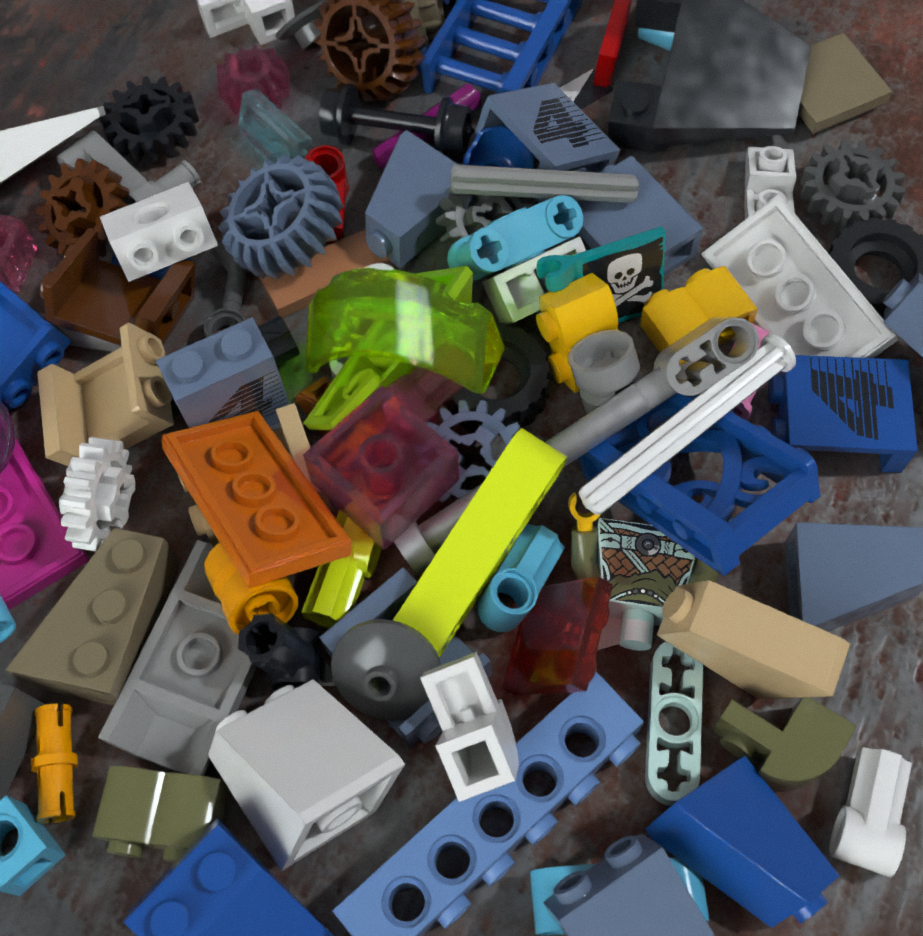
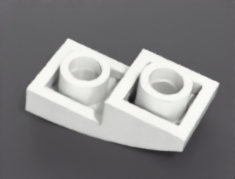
M776 146L764 148L748 147L745 167V219L778 194L795 213L793 189L796 181V169L793 149H782Z

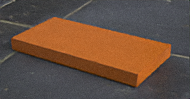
M259 411L162 435L163 451L248 589L351 555V539Z

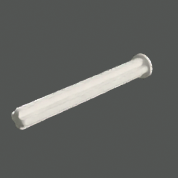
M766 335L761 340L760 348L757 349L756 354L750 361L703 391L582 486L579 496L583 505L595 515L604 513L780 371L788 372L796 365V357L790 345L778 335Z

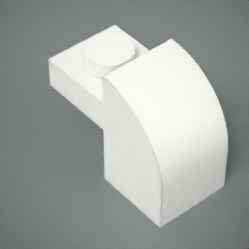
M196 0L204 27L210 38L249 24L259 44L263 45L276 40L275 35L280 28L295 17L292 0Z
M477 652L425 671L420 679L443 731L436 744V748L459 802L514 782L519 768V758L513 730L502 699H496Z

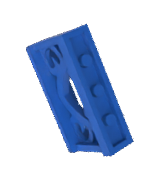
M676 393L580 456L578 461L584 478L588 481L593 479L649 435V431L660 423L663 424L667 418L672 417L700 394L687 396ZM731 410L677 453H721L723 457V473L720 484L712 481L695 480L672 486L667 483L671 476L669 460L618 502L724 577L740 564V554L803 504L816 501L821 497L817 474L818 467L813 457L807 451L799 447L794 448L773 436L765 427L761 425L755 426L737 416ZM760 474L777 483L765 494L754 495L742 492V489L756 492L769 488L768 480L757 479V476ZM703 495L704 500L699 504L691 497ZM737 506L746 508L730 520Z

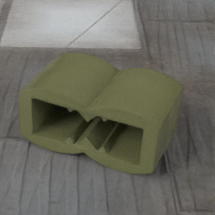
M110 766L92 837L109 842L107 853L142 858L144 848L163 849L162 860L175 862L217 818L223 823L229 788L222 780L183 773H165L134 767Z

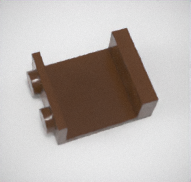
M88 228L76 244L72 243L69 245L64 259L53 272L49 271L42 280L40 297L44 299L46 321L120 346L122 345L119 328L129 322L161 339L162 345H164L195 297V263L184 259L172 264L162 280L144 275L128 282L121 266L99 259L98 230Z

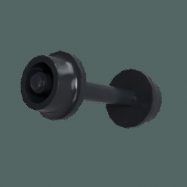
M348 83L344 85L343 89H326L322 95L318 110L321 132L327 136L337 137L343 145H348L352 142L357 125L434 135L435 149L447 156L448 153H466L470 137L475 131L472 126L471 107L454 103L450 96L443 97L439 105L437 117L359 107L357 87L354 84Z

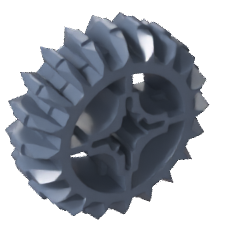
M283 154L277 162L266 159L263 168L260 170L251 167V175L245 181L237 180L239 185L237 191L226 195L230 205L219 211L224 219L218 227L224 237L222 243L225 245L227 252L234 257V261L243 269H247L262 279L269 276L279 280L284 272L295 277L300 265L312 268L311 259L317 253L326 255L323 246L327 241L337 240L333 228L343 223L339 211L344 206L338 195L339 191L336 188L335 182L321 166L316 165L313 161L309 162L300 155L290 159Z

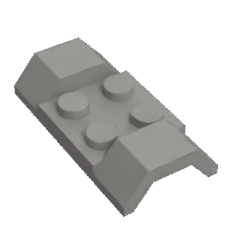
M197 540L98 738L135 757L173 772L204 776L211 761L208 754L216 727L226 717L237 712L257 666L250 662L248 655L238 650L239 635L235 634L229 627L221 609V601L215 595L205 574L204 562L214 547ZM294 574L287 576L291 585L295 578Z

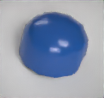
M498 125L484 128L477 133L474 141L465 153L463 165L533 169L534 155L507 126Z

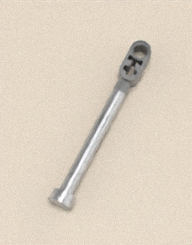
M714 317L707 320L662 350L654 362V371L545 443L568 457L564 465L565 467L676 393L692 396L705 391L754 357L759 346V336L756 328L749 321L737 317ZM730 327L736 335V344L730 353L724 355L719 349L718 338L725 328ZM702 357H704V358H705L706 360H708L710 363H708V362H703V361H698V360L701 359ZM679 360L694 362L685 370L688 377L686 380L675 377L681 371V366L678 363ZM481 485L420 525L411 517L390 531V535L399 551L418 576L425 572L436 555V551L440 549Z

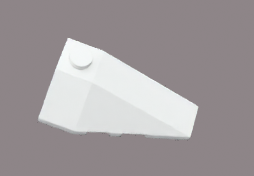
M100 106L0 131V185L105 116L104 107Z

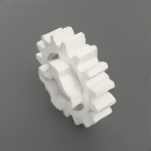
M89 437L88 444L81 443L79 445V458L72 457L70 460V465L66 469L67 477L64 478V492L59 498V509L61 514H64L61 526L68 527L65 540L72 542L73 548L97 551L114 528L122 529L129 518L128 510L131 496L135 491L134 475H130L132 465L126 464L129 450L123 449L122 441Z

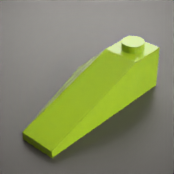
M460 266L406 275L303 424L309 430L340 429L447 348L456 337L458 338L462 331L461 325L471 312L473 272L468 266Z

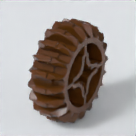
M327 0L318 6L322 17L317 18L313 24L321 32V35H318L312 42L322 47L323 53L320 54L317 60L327 62L329 68L325 76L337 77V89H343L344 85L348 83L354 84L357 87L359 98L363 97L365 102H374L376 100L383 99L385 101L393 98L395 94L405 91L410 86L409 81L414 80L420 74L416 65L421 64L426 58L417 49L427 39L417 35L416 28L421 25L423 20L413 19L410 14L415 3H402V0Z

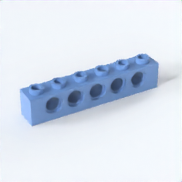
M595 671L515 744L518 751L519 768L514 782L460 802L458 798L453 800L332 910L352 936H424L438 922L444 929H447L472 905L466 896L479 883L484 880L491 887L499 881L516 863L510 856L512 852L526 839L532 846L539 843L558 824L553 814L568 800L575 806L579 805L600 784V781L594 776L609 761L616 767H619L639 748L641 743L636 739V736L639 734L644 721ZM584 733L593 739L596 751L588 757L575 756L567 749L565 740L571 734ZM535 770L545 771L552 776L556 787L547 796H534L523 785L525 776ZM491 809L505 810L510 814L514 822L510 832L502 837L487 835L480 827L483 815ZM449 848L462 849L470 858L468 870L464 875L456 879L445 878L437 871L439 856ZM407 888L417 889L423 893L425 899L424 909L420 916L408 922L396 919L393 913V901L396 895Z

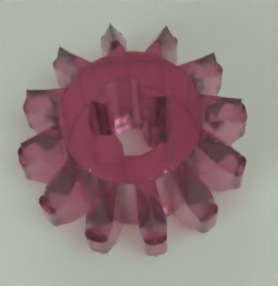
M258 43L248 50L239 46L237 54L225 53L224 63L217 66V88L220 98L229 106L234 115L244 112L251 119L256 113L262 112L268 118L269 109H282L283 99L290 96L289 91L291 87L288 67L284 63L283 58L278 57L274 48L262 50Z

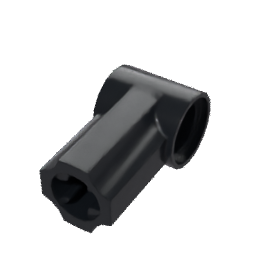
M273 613L254 615L251 622L239 631L238 650L248 655L252 664L270 674L269 687L272 690L277 691L287 685H292L295 689L313 679L319 684L320 632L309 628L290 627Z

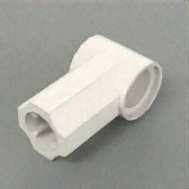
M862 747L857 751L846 806L843 805L840 809L831 833L829 854L831 857L887 877L895 875L905 848L906 829L905 826L900 825L912 766V763L902 758V755L885 749H870Z

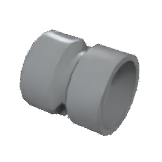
M604 330L590 334L578 341L568 355L576 385L580 388V397L586 414L644 377L640 371L639 359L633 339L626 332Z

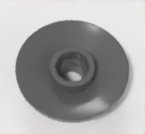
M386 619L365 621L349 629L337 643L331 661L332 676L343 698L358 711L370 717L388 721L408 719L429 701L420 677L425 671L441 666L436 650L425 636L406 624ZM375 677H383V678H385L390 684H388V683H383V682L377 680Z

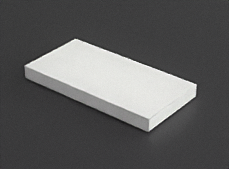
M779 194L701 253L711 269L726 266L758 308L754 324L769 331V334H775L783 338L790 345L795 355L874 358L898 341L897 335L884 323L883 318Z

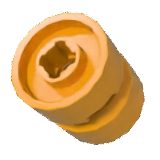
M220 542L209 552L204 562L205 574L215 595L221 601V609L229 627L235 634L239 635V631L251 622L254 615L273 613L285 623L293 617L298 607V597L287 576L248 589Z

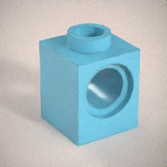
M6 795L0 799V892L21 896L65 857L66 854L44 825L36 822V815L27 804ZM17 828L18 842L9 854L3 856L1 850L2 841L8 832Z

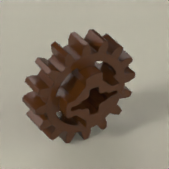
M78 158L75 168L64 163L61 165L62 176L60 178L51 174L48 177L52 185L50 191L41 190L39 193L46 200L45 206L36 209V214L45 217V221L38 226V230L49 235L45 243L47 246L58 249V253L61 255H65L69 245L72 243L76 244L88 228L98 230L99 256L104 257L106 256L105 244L110 242L100 216L128 206L122 202V199L127 197L130 191L119 184L122 179L120 174L95 160L89 163ZM84 208L87 210L86 212H82L81 209Z

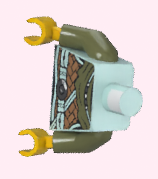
M574 492L568 501L569 510L577 520V525H574L571 529L572 569L586 597L594 602H598L599 615L621 617L619 645L631 650H649L652 648L654 625H661L664 618L662 613L664 603L676 586L707 580L716 583L719 573L661 533L653 525L599 518L601 514L595 515L591 511L586 514L579 513L575 508L577 496ZM599 518L598 526L596 527L593 525V521Z

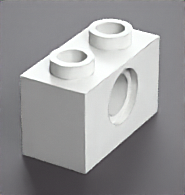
M189 182L100 216L108 240L128 282L218 246L202 205Z

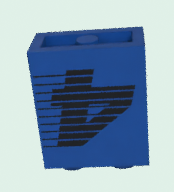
M795 355L796 365L788 372L780 371L769 380L768 401L769 403L776 404L777 418H773L771 421L770 433L794 448L799 447L810 451L880 454L881 472L902 473L918 451L908 360Z

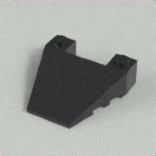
M636 0V27L674 32L663 86L617 80L608 119V138L617 147L653 153L667 151L668 146L693 143V147L709 145L710 140L735 137L736 141L794 133L811 46L744 0Z

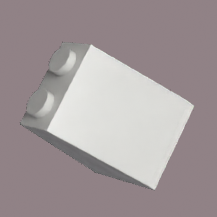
M314 679L295 689L292 685L282 687L274 692L265 701L263 706L248 714L245 710H239L226 717L216 727L208 754L211 762L281 871L374 814L405 765L394 750Z

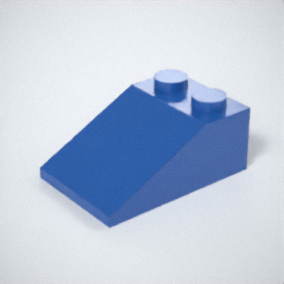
M218 818L128 910L123 921L136 936H334Z

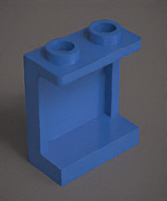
M1 280L0 410L10 414L14 408L22 405L30 397L32 387L38 381L37 372L50 364L57 365L62 360L64 350L72 340L52 323L46 321V318Z

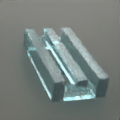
M258 89L243 92L238 130L273 162H277L283 154L290 159L298 155L305 159L308 152L304 148L311 146L312 138Z

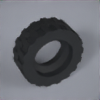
M879 217L869 218L866 221L858 220L853 222L850 227H844L839 232L837 239L834 238L828 254L884 320V310L887 306L883 304V301L892 288L881 289L863 282L855 274V263L864 255L885 258L901 270V280L904 279L909 283L918 272L923 275V235L916 233L913 230L914 228L907 224L897 223V220L889 218L881 220Z
M499 323V325L481 324L478 328H470L464 331V335L460 338L456 337L450 344L451 348L449 351L445 352L443 367H441L443 396L445 402L448 403V410L453 415L458 414L459 401L465 400L470 407V411H476L479 402L483 400L488 402V415L493 416L500 408L507 411L502 422L506 427L513 423H518L520 427L532 424L535 421L536 415L538 413L541 414L545 408L550 384V363L547 364L548 355L545 349L540 347L539 340L533 335L530 336L525 333L524 329L518 326L516 328L510 327L507 323ZM492 359H501L511 363L520 375L518 388L510 396L503 399L483 397L474 389L471 381L472 374L478 365ZM479 421L461 423L465 428L470 427L475 432L483 424V422Z

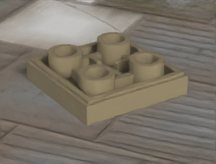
M843 32L811 45L798 115L814 134L888 103L893 91Z

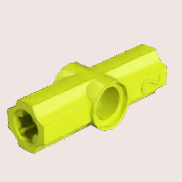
M364 469L362 472H353L336 518L352 541L351 555L318 566L301 612L305 619L316 623L318 626L330 629L353 610L365 578L369 579L376 569L382 548L383 538L381 531L396 492L395 482L388 480L381 473Z

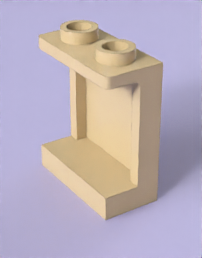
M128 322L119 328L122 347L73 374L54 364H50L37 372L45 458L69 466L72 457L79 458V445L81 443L88 444L89 437L122 441L123 449L126 450L174 425L171 409L172 395L155 361L165 356L161 339Z

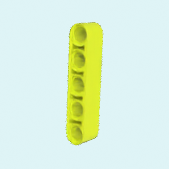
M523 428L518 430L393 621L406 624L420 632L432 644L440 658L557 479L568 457Z

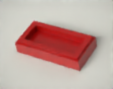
M614 0L598 56L593 85L607 88L611 83L626 30L632 0Z

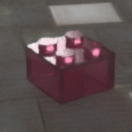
M383 386L378 388L303 454L311 483L383 550L391 545L459 481V452Z

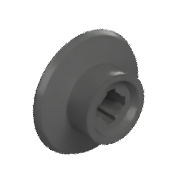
M327 0L318 2L292 18L280 28L275 37L280 41L296 38L303 52L320 46L312 42L318 35H321V32L313 23L317 18L322 17L318 6Z

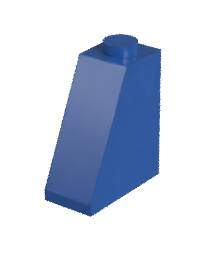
M743 756L678 800L645 828L652 840L771 928L791 915L795 917L799 924L809 919L828 903V900L821 892L839 877V874L746 756Z

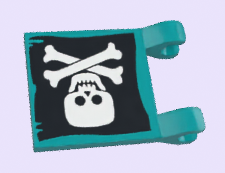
M660 226L572 256L549 255L542 257L536 265L537 276L540 279L545 278V286L548 291L558 292L567 287L572 281L593 273L609 285L617 309L618 323L641 316L646 301L656 292L664 290L666 230Z

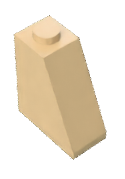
M710 580L676 586L664 603L662 610L664 618L657 633V636L757 699L833 697L850 647V643L841 637Z

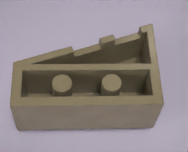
M114 528L5 671L30 688L114 706L168 599L180 564V559L165 538Z

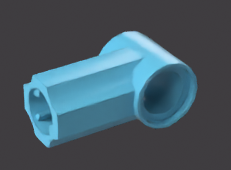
M527 523L479 598L477 611L485 626L496 632L511 631L521 623L534 607L540 590L565 548L559 541L558 534L543 525L534 526ZM497 593H505L512 597L517 608L504 606L499 601Z

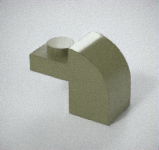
M804 697L791 709L779 730L750 710L731 700L713 727L712 732L721 737V745L733 755L739 758L746 756L748 760L754 758L760 762L756 770L772 791H793L811 784L837 762L857 726L811 697Z

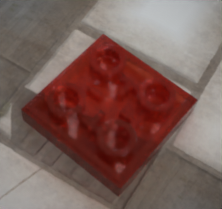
M593 577L543 586L538 594L536 604L519 624L502 689L514 695L586 692L589 682L596 672L597 662L595 656L602 629L609 619L610 609L608 604L613 584L600 577Z

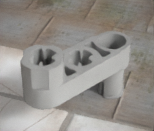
M94 130L76 140L72 146L56 156L60 166L66 163L75 168L76 160L81 158L89 163L95 160L120 174L122 179L119 184L130 191L128 196L122 199L127 205L187 182L190 183L192 189L202 184L199 180V175L186 160L181 161L178 166L155 182L152 180L147 181Z

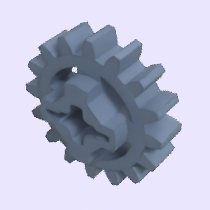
M461 400L458 405V414L453 415L448 409L443 407L440 409V414L444 422L440 426L431 422L425 424V427L433 436L431 441H418L417 447L428 451V458L417 462V467L431 470L432 475L424 482V485L428 488L439 484L443 489L438 500L442 503L451 498L452 495L457 496L458 500L471 490L462 488L470 477L478 475L487 477L491 471L486 466L472 464L467 469L463 465L466 457L460 452L461 449L454 445V441L460 445L471 447L480 442L483 445L480 454L485 458V462L493 468L497 462L493 444L498 438L497 436L500 434L507 446L513 438L512 436L520 430L521 427L518 423L510 424L507 427L502 423L507 413L503 408H500L491 416L488 415V402L481 400L476 411H470L467 402ZM464 422H483L476 432L461 436L452 430V428ZM441 446L448 450L452 467L448 471L447 476L444 474L440 464L439 452Z

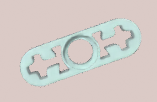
M667 641L657 648L650 665L645 783L649 793L655 800L672 806L696 789L700 782L703 664ZM671 655L680 656L681 664L690 667V670L684 671L680 679L679 693H668L672 686V671L667 667H662V664L669 662ZM659 689L664 692H667L668 694L660 695ZM690 692L691 698L684 695L683 693ZM671 706L682 709L690 720L689 731L680 736L666 733L659 724L658 717L661 710ZM657 744L669 749L689 747V754L680 751L677 755V772L680 775L687 776V782H681L676 792L668 790L667 781L657 778V773L664 772L669 763V749L658 751Z

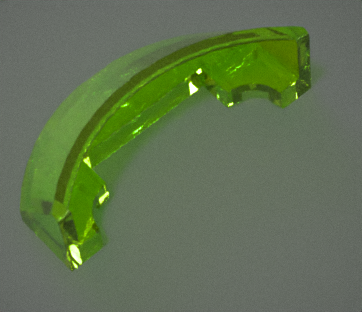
M360 268L339 273L332 277L326 287L317 290L308 307L305 371L308 373H317L319 367L338 358L377 356L400 360L429 369L459 383L474 393L484 394L505 350L494 317L489 310L477 302L473 304L460 303L449 296L445 284L401 270Z

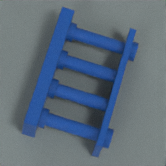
M458 0L430 47L426 46L421 52L426 57L418 65V70L422 73L423 91L432 94L443 75L497 92V94L537 86L580 9L582 0H537L547 3V6L543 13L538 12L536 15L488 0ZM477 16L531 32V35L527 42L521 41L518 45L471 30L470 28ZM460 45L512 61L514 65L510 72L505 71L500 75L454 60L453 57Z

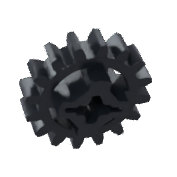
M145 76L142 79V84L138 86L131 81L126 82L128 90L124 93L114 90L112 95L115 102H104L103 107L106 115L100 118L109 145L115 147L122 157L130 153L133 161L139 163L144 155H149L152 163H157L158 154L165 153L167 157L173 158V148L178 146L186 149L188 143L185 136H196L197 134L194 124L199 122V117L191 93L189 91L184 92L181 83L178 81L169 86L166 77L161 76L155 84L150 82L148 76Z

